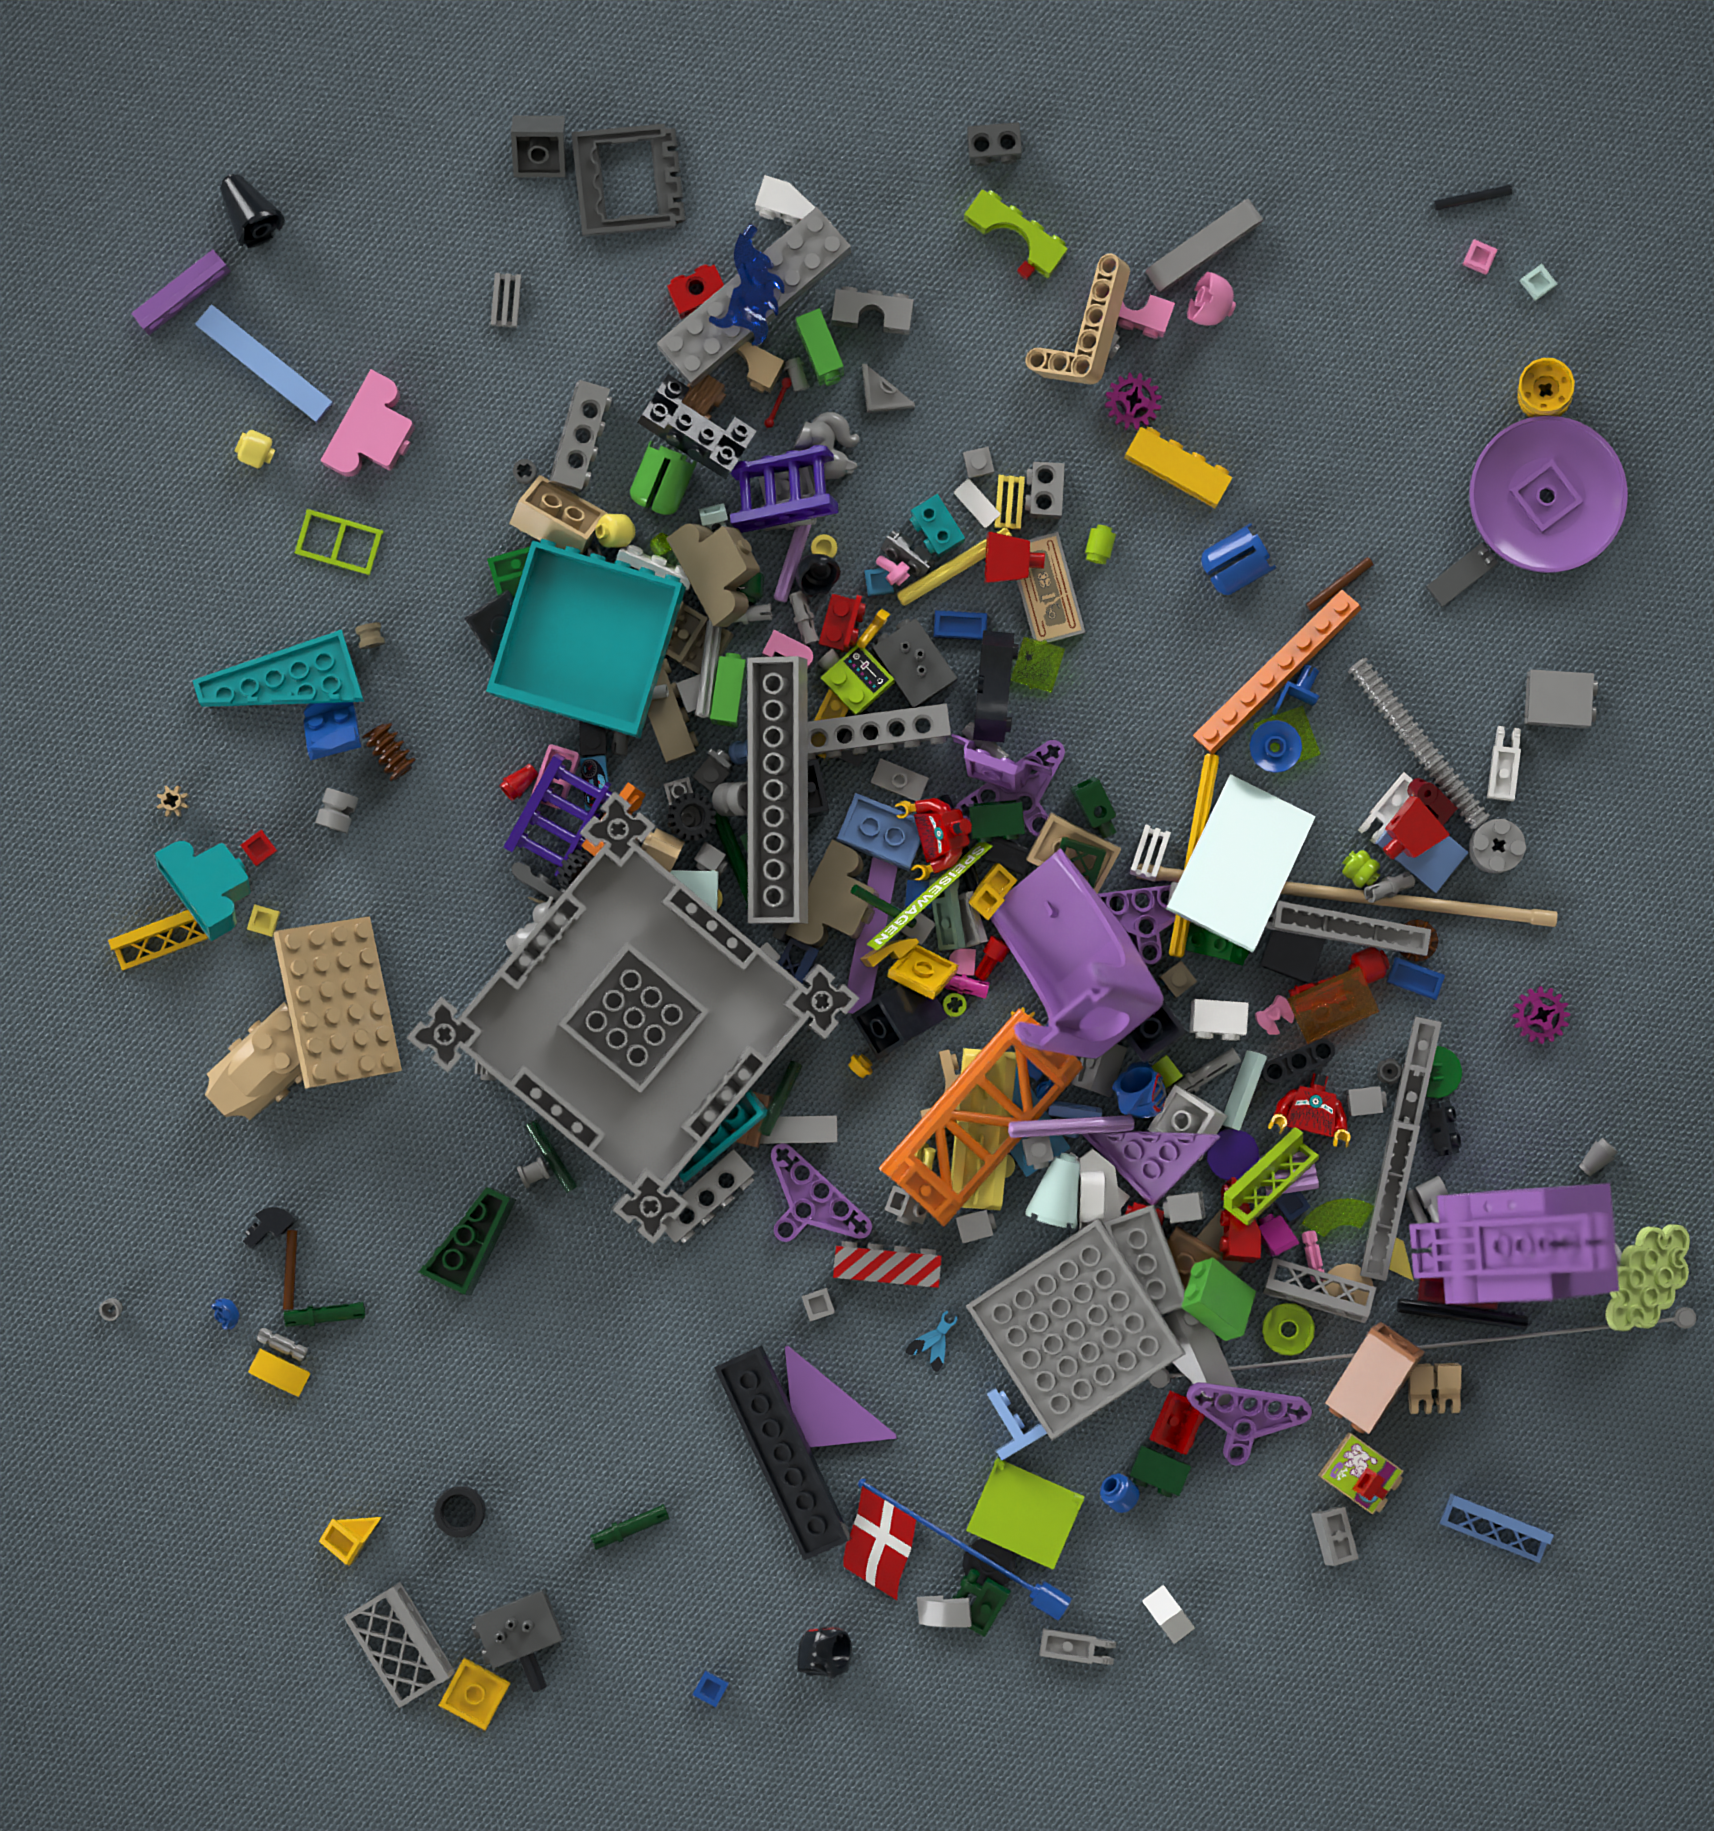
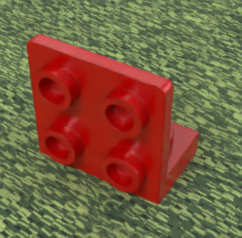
M836 594L831 595L818 645L847 653L850 647L856 646L859 636V629H856L857 622L862 623L866 610V604L862 603V596L857 595L855 600Z

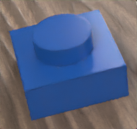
M907 880L905 907H908L929 888V882ZM932 902L924 909H931Z
M705 1670L693 1695L716 1707L729 1682Z

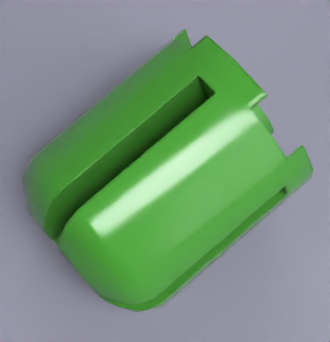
M650 441L630 488V496L638 505L649 508L666 470L651 510L662 515L673 514L679 508L698 462L694 460L692 464L685 461L687 456L660 446L659 450L652 447L654 442Z

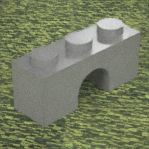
M844 286L841 290L836 289L832 325L858 329L861 314L867 310H876L884 318L883 332L909 335L914 299H909L908 295L900 293L893 294V297L884 296L883 292L877 290H868L867 293L857 292L856 288Z

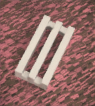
M1145 825L1130 874L1155 882L1171 832L1166 831L1164 833L1159 828L1154 830L1150 828L1151 826ZM1148 835L1153 836L1142 870H1139L1137 867ZM1158 838L1163 839L1153 871L1149 873L1147 870Z

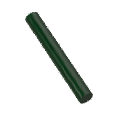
M857 884L851 888V894L894 919L903 912ZM913 918L906 926L913 928L917 920Z

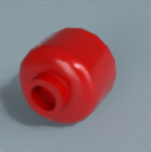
M1368 947L1352 954L1351 964L1348 965L1351 977L1354 980L1358 979L1364 985L1384 978L1387 969H1389V961L1385 952L1375 947Z

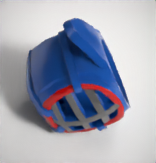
M1143 1061L1132 1063L1127 1068V1071L1121 1073L1113 1083L1112 1089L1116 1091L1118 1107L1124 1116L1131 1115L1137 1118H1149L1158 1115L1164 1109L1166 1090L1162 1081L1163 1077L1159 1072H1155L1148 1062L1146 1064Z

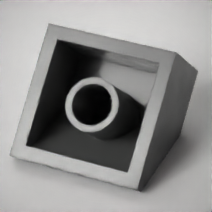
M513 115L511 126L513 177H566L565 116Z

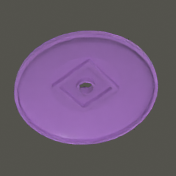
M1538 416L1524 419L1498 433L1480 454L1472 472L1469 489L1470 508L1475 525L1489 547L1500 557L1517 567L1542 573H1557L1580 567L1603 552L1615 538L1622 525L1628 499L1626 476L1622 464L1609 443L1590 427L1578 421L1559 416ZM1547 489L1552 492L1553 501L1551 503L1541 501L1539 497L1541 490Z

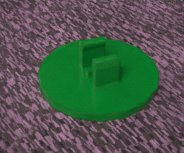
M1436 1046L1426 1097L1441 1098L1448 1096L1457 1089L1461 1081L1462 1067L1460 1061L1452 1051L1445 1047Z

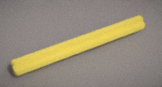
M1003 528L1002 530L997 532L999 534L1012 536L1007 528ZM986 539L899 591L897 597L903 606L908 605L986 557Z

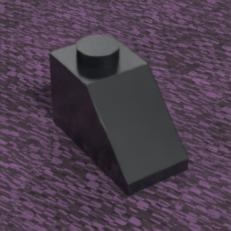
M818 759L808 761V818L829 814V806Z

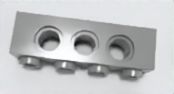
M579 380L576 383L548 483L577 492L582 490L583 486H588L591 472L587 471L590 461H595L598 447L594 446L597 436L601 437L605 422L601 421L604 411L608 412L612 397L608 396L609 388ZM589 405L593 407L595 411L593 418L584 416L583 406ZM577 430L586 432L588 436L586 443L577 441L575 436ZM570 455L579 457L581 461L579 468L576 469L570 466L568 462Z
M735 1149L680 1196L688 1203L685 1208H690L694 1212L695 1217L691 1223L686 1224L682 1222L680 1214L675 1220L669 1215L663 1220L662 1223L667 1227L665 1232L675 1244L680 1240L684 1244L695 1234L692 1229L696 1225L701 1223L704 1226L715 1216L712 1212L719 1205L724 1208L735 1198L732 1195L733 1192L739 1187L745 1190L755 1181L751 1177L755 1174L754 1170ZM723 1173H730L734 1177L732 1187L723 1188L720 1185L719 1178ZM705 1190H709L714 1194V1202L710 1206L703 1205L699 1199L700 1194Z

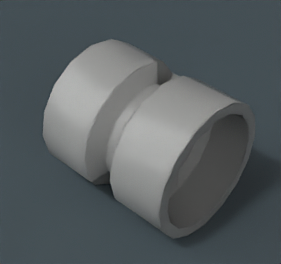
M748 781L722 783L715 788L712 802L714 809L719 815L726 817L748 815Z
M326 788L322 799L325 806L319 809L315 823L348 833L352 821L349 815L355 812L359 798Z

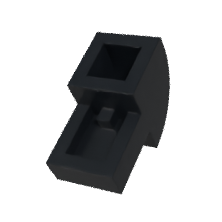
M281 1207L262 1209L255 1214L262 1223L260 1225L254 1223L245 1232L247 1237L243 1242L252 1249L270 1232L276 1238H279L299 1218L291 1211Z

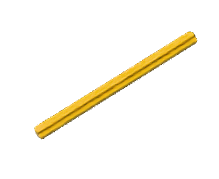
M1208 753L1204 756L1184 870L1209 819L1219 763V756ZM1177 914L1175 916L1169 955L1181 958L1185 952L1190 921Z

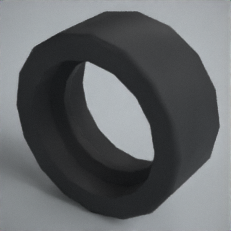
M455 1486L446 1490L437 1499L434 1507V1519L438 1528L446 1535L454 1538L473 1534L482 1525L485 1518V1504L482 1497L474 1489L466 1486ZM453 1497H466L475 1507V1517L465 1527L452 1526L444 1516L446 1503Z

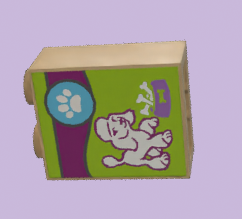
M1348 1432L1318 1476L1373 1515L1375 1511L1380 1512L1388 1499L1384 1498L1381 1500L1374 1495L1372 1500L1369 1501L1352 1490L1366 1467H1368L1385 1479L1381 1485L1387 1491L1391 1489L1395 1491L1403 1480V1477H1401L1403 1470Z

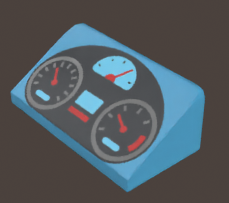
M606 755L580 759L582 779L602 789L604 784L609 782ZM583 791L585 810L590 811L596 798Z

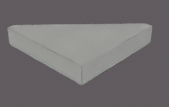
M862 364L867 413L915 408V403L896 387L877 374L867 364Z

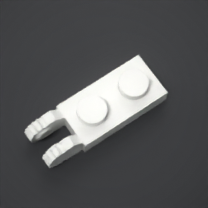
M1497 727L1495 746H1493L1487 799L1511 802L1515 800L1521 749H1519L1521 729L1514 728L1512 732L1510 748L1503 747L1504 727Z
M1404 772L1370 811V816L1358 829L1361 833L1366 832L1375 818L1380 821L1383 826L1373 834L1370 840L1374 844L1383 834L1388 823L1409 798L1407 789L1413 779Z

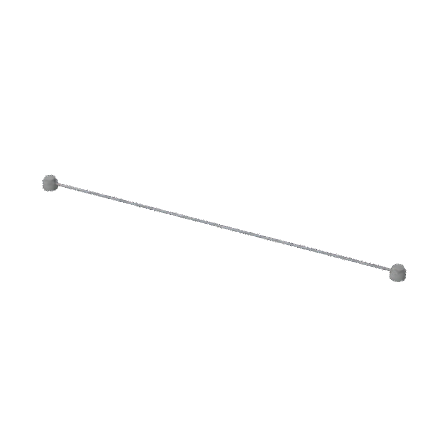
M1681 1307L1674 1312L1673 1317L1659 1319L1657 1323L1674 1321L1678 1327L1687 1329L1695 1324L1696 1314L1690 1308ZM1600 1325L1574 1329L1422 1345L1417 1347H1419L1420 1349H1431L1511 1339L1583 1332L1591 1330L1609 1329L1611 1327L1609 1325ZM1356 1353L1229 1368L1230 1371L1351 1358ZM1163 1368L1148 1379L1154 1387L1162 1388L1169 1383L1170 1378L1185 1375L1182 1373L1169 1374L1168 1370Z

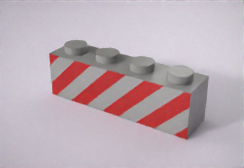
M842 1241L841 1246H836L833 1278L939 1288L941 1255H936L935 1249L921 1248L920 1253H911L910 1247L894 1246V1251L883 1250L884 1245L868 1243V1248H858L857 1242Z

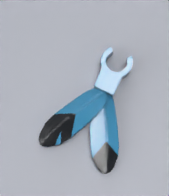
M948 1310L943 1312L941 1321L935 1330L916 1338L906 1349L908 1355H917L931 1347L930 1364L935 1372H938L944 1364L945 1334L957 1322V1316L954 1317L955 1319L951 1323H947L944 1320Z

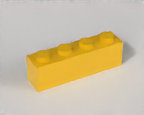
M1140 427L1124 459L1209 506L1216 508L1233 478L1228 475L1229 471L1219 465H1215V467L1206 463L1207 459L1196 452L1189 454L1182 450L1183 445L1177 441L1170 439L1168 442L1160 437L1161 434L1151 427L1146 429Z

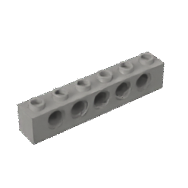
M947 704L808 722V761L816 759L815 755L826 754V758L841 757V752L852 750V755L868 753L869 748L878 747V751H889L894 749V745L904 744L905 748L920 746V742L930 741L931 745L946 743V738H951ZM926 720L930 723L931 728L927 733H919L916 730L915 726L919 721ZM893 724H901L904 727L905 731L901 736L895 737L890 734L889 729ZM868 727H874L879 733L876 739L867 740L863 736L864 730ZM844 730L852 734L851 741L846 744L840 743L837 740L838 734ZM816 734H822L826 737V742L821 747H815L811 743L812 737Z

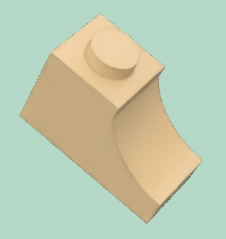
M746 342L735 352L741 355L748 365L747 381L750 382L749 386L760 393H763L764 390L771 393L785 367V362L769 352Z

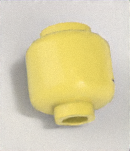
M249 430L247 434L242 433L235 452L238 453L237 458L239 461L254 468H261L264 462L270 464L275 449L271 448L272 439L255 430Z
M605 514L599 519L595 528V534L603 547L624 548L633 540L635 526L627 515Z

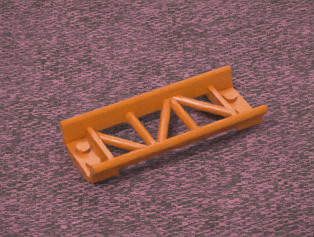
M1018 1009L879 1167L885 1175L895 1181L934 1216L943 1227L1023 1138H1012L1009 1136L992 1155L954 1120L1009 1127L1011 1122L1037 1121L1084 1068L1076 1056L1036 1049L1025 1045L1016 1035L1015 1025L1019 1022L1042 1025L1021 1009ZM1011 1045L1015 1047L1023 1111L984 1076ZM1027 1059L1054 1083L1052 1088L1034 1108ZM978 1084L1013 1117L955 1110V1108ZM945 1127L985 1162L959 1194L952 1188ZM934 1132L941 1178L915 1156Z

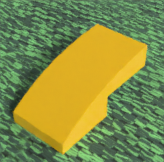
M995 863L978 885L968 903L986 920H989L1005 901L1003 899L1004 896L1017 882V879L1000 863Z
M917 938L891 941L884 944L878 951L875 949L871 950L861 957L860 960L866 967H874L888 955L892 959H900L920 942Z
M261 1348L248 1371L250 1374L297 1397L300 1396L311 1374L309 1371Z

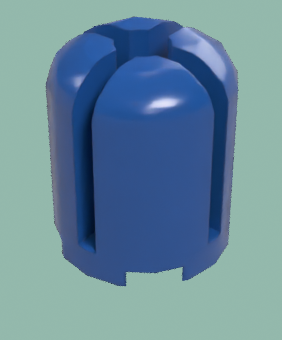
M1251 523L1207 548L1202 553V566L1207 575H1210L1249 552L1256 550V552L1210 579L1215 589L1224 595L1233 594L1277 568L1275 565L1269 566L1267 559L1270 558L1269 553L1258 534L1252 536L1249 528L1253 527Z

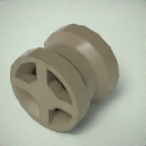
M380 622L364 624L355 628L356 634L360 637V649H370L385 644V639L380 634L382 628Z

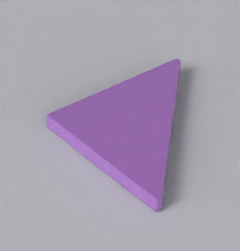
M1141 1131L1082 1134L1106 1160L1115 1166V1169L1150 1205L1154 1206L1220 1138L1218 1134Z
M785 1346L790 1405L809 1447L896 1439V1434L880 1422V1420L852 1399L791 1347Z

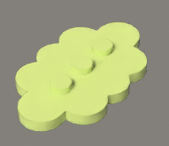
M1670 1224L1662 1230L1657 1227H1645L1639 1231L1635 1245L1624 1249L1621 1255V1265L1617 1266L1619 1291L1609 1292L1612 1299L1606 1308V1320L1613 1330L1628 1331L1634 1325L1639 1328H1652L1657 1324L1661 1310L1672 1306L1675 1300V1290L1685 1285L1689 1274L1684 1256L1689 1249L1690 1239L1687 1230L1683 1226Z

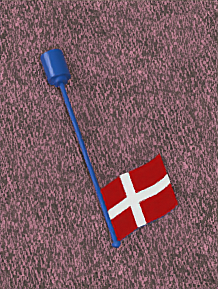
M866 1479L859 1480L858 1486L859 1488L862 1487L858 1513L850 1532L852 1539L846 1543L843 1558V1567L898 1601L899 1582L912 1548L917 1520L1031 1591L1029 1595L1032 1598L1031 1604L1057 1621L1064 1614L1072 1599L1065 1593L1045 1581L1041 1585L1036 1583L1034 1587L872 1487L865 1482Z

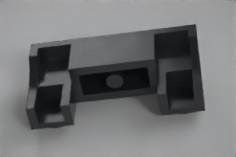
M668 374L637 423L726 480L755 435L756 430L734 417L725 431L683 404L682 400L690 388Z

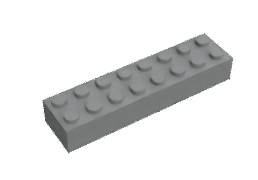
M817 207L814 208L657 342L659 351L693 388L851 253V245Z

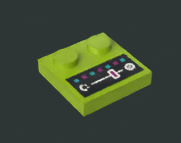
M858 645L820 677L854 715L861 714L895 683V679L865 648H860Z

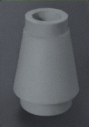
M1602 1137L1599 1142H1594L1579 1167L1591 1177L1593 1173H1596L1615 1159L1614 1156L1618 1152Z

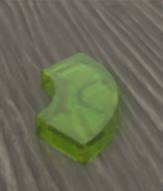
M1335 1199L1314 1208L1301 1224L1322 1237H1325L1332 1229L1341 1225H1351L1361 1229L1374 1206L1357 1199Z

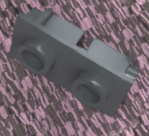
M893 530L886 537L880 549L889 558L899 563L904 562L909 566L908 572L912 575H916L919 578L924 577L928 569L936 562L932 559L933 555L919 545L914 551H911L909 548L914 542L901 531L896 532Z

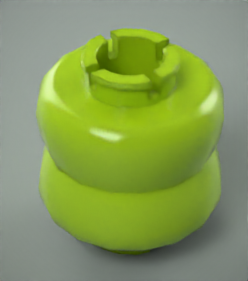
M1360 850L1357 854L1352 851L1342 862V864L1346 865L1342 870L1343 875L1351 879L1358 888H1363L1366 884L1368 886L1373 885L1381 876L1377 873L1381 867L1376 860L1371 859L1364 850Z

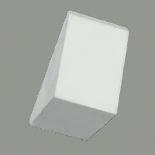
M1164 1585L1142 1600L1174 1644L1195 1629Z

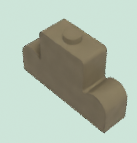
M685 524L666 538L713 626L728 627L747 612L748 598L744 593L736 591V589L759 573L760 567L751 552V545L743 538L738 528L722 526L712 534V531L707 526Z
M833 839L831 840L808 887V924H790L785 933L786 935L813 948H820L825 945L829 937L828 927L853 939L859 938L865 924H869L872 921L875 910H873L874 907L851 894V888L857 884L879 897V893L872 887L853 879V877L862 872L864 867L863 859L856 851Z

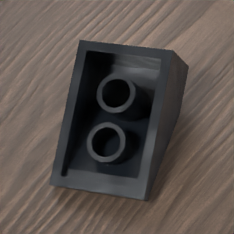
M1163 1000L1159 1010L1124 1038L1143 1063L1146 1064L1188 1032Z

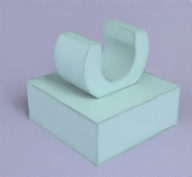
M724 503L699 509L702 526L706 525L711 531V527L715 523H719L721 527H726L725 521L728 518Z

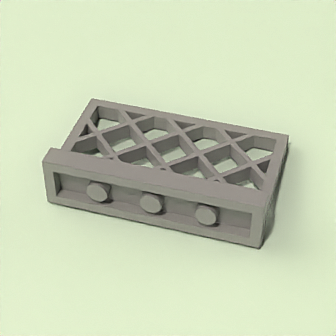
M401 1582L344 1616L345 1621L399 1708L456 1673ZM384 1598L387 1599L391 1606L390 1616L376 1613L378 1602ZM373 1606L372 1611L366 1610L369 1607ZM358 1614L370 1616L368 1629L358 1627L353 1617ZM375 1617L388 1621L386 1634L372 1631ZM393 1622L403 1625L405 1629L403 1639L390 1635ZM371 1636L384 1639L382 1652L372 1650L369 1645ZM389 1640L402 1643L399 1657L386 1654ZM406 1645L417 1648L419 1652L417 1661L404 1658ZM385 1658L398 1661L396 1675L386 1673L384 1670ZM402 1663L416 1666L414 1679L400 1676ZM420 1667L430 1670L435 1680L430 1683L418 1681ZM399 1681L412 1684L410 1695L402 1699L397 1691ZM416 1686L422 1687L419 1690L415 1691Z

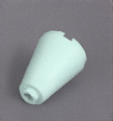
M1061 1152L1060 1156H1054V1160H1052L1026 1209L1025 1214L1028 1217H1031V1214L1034 1213L1038 1215L1037 1220L1064 1228H1066L1067 1223H1071L1072 1229L1077 1227L1080 1163L1075 1161L1076 1156Z

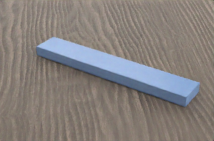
M212 304L195 323L199 329L316 423L332 406L333 402Z

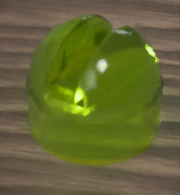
M659 533L651 540L650 548L655 555H665L672 550L666 539L668 537L667 534Z

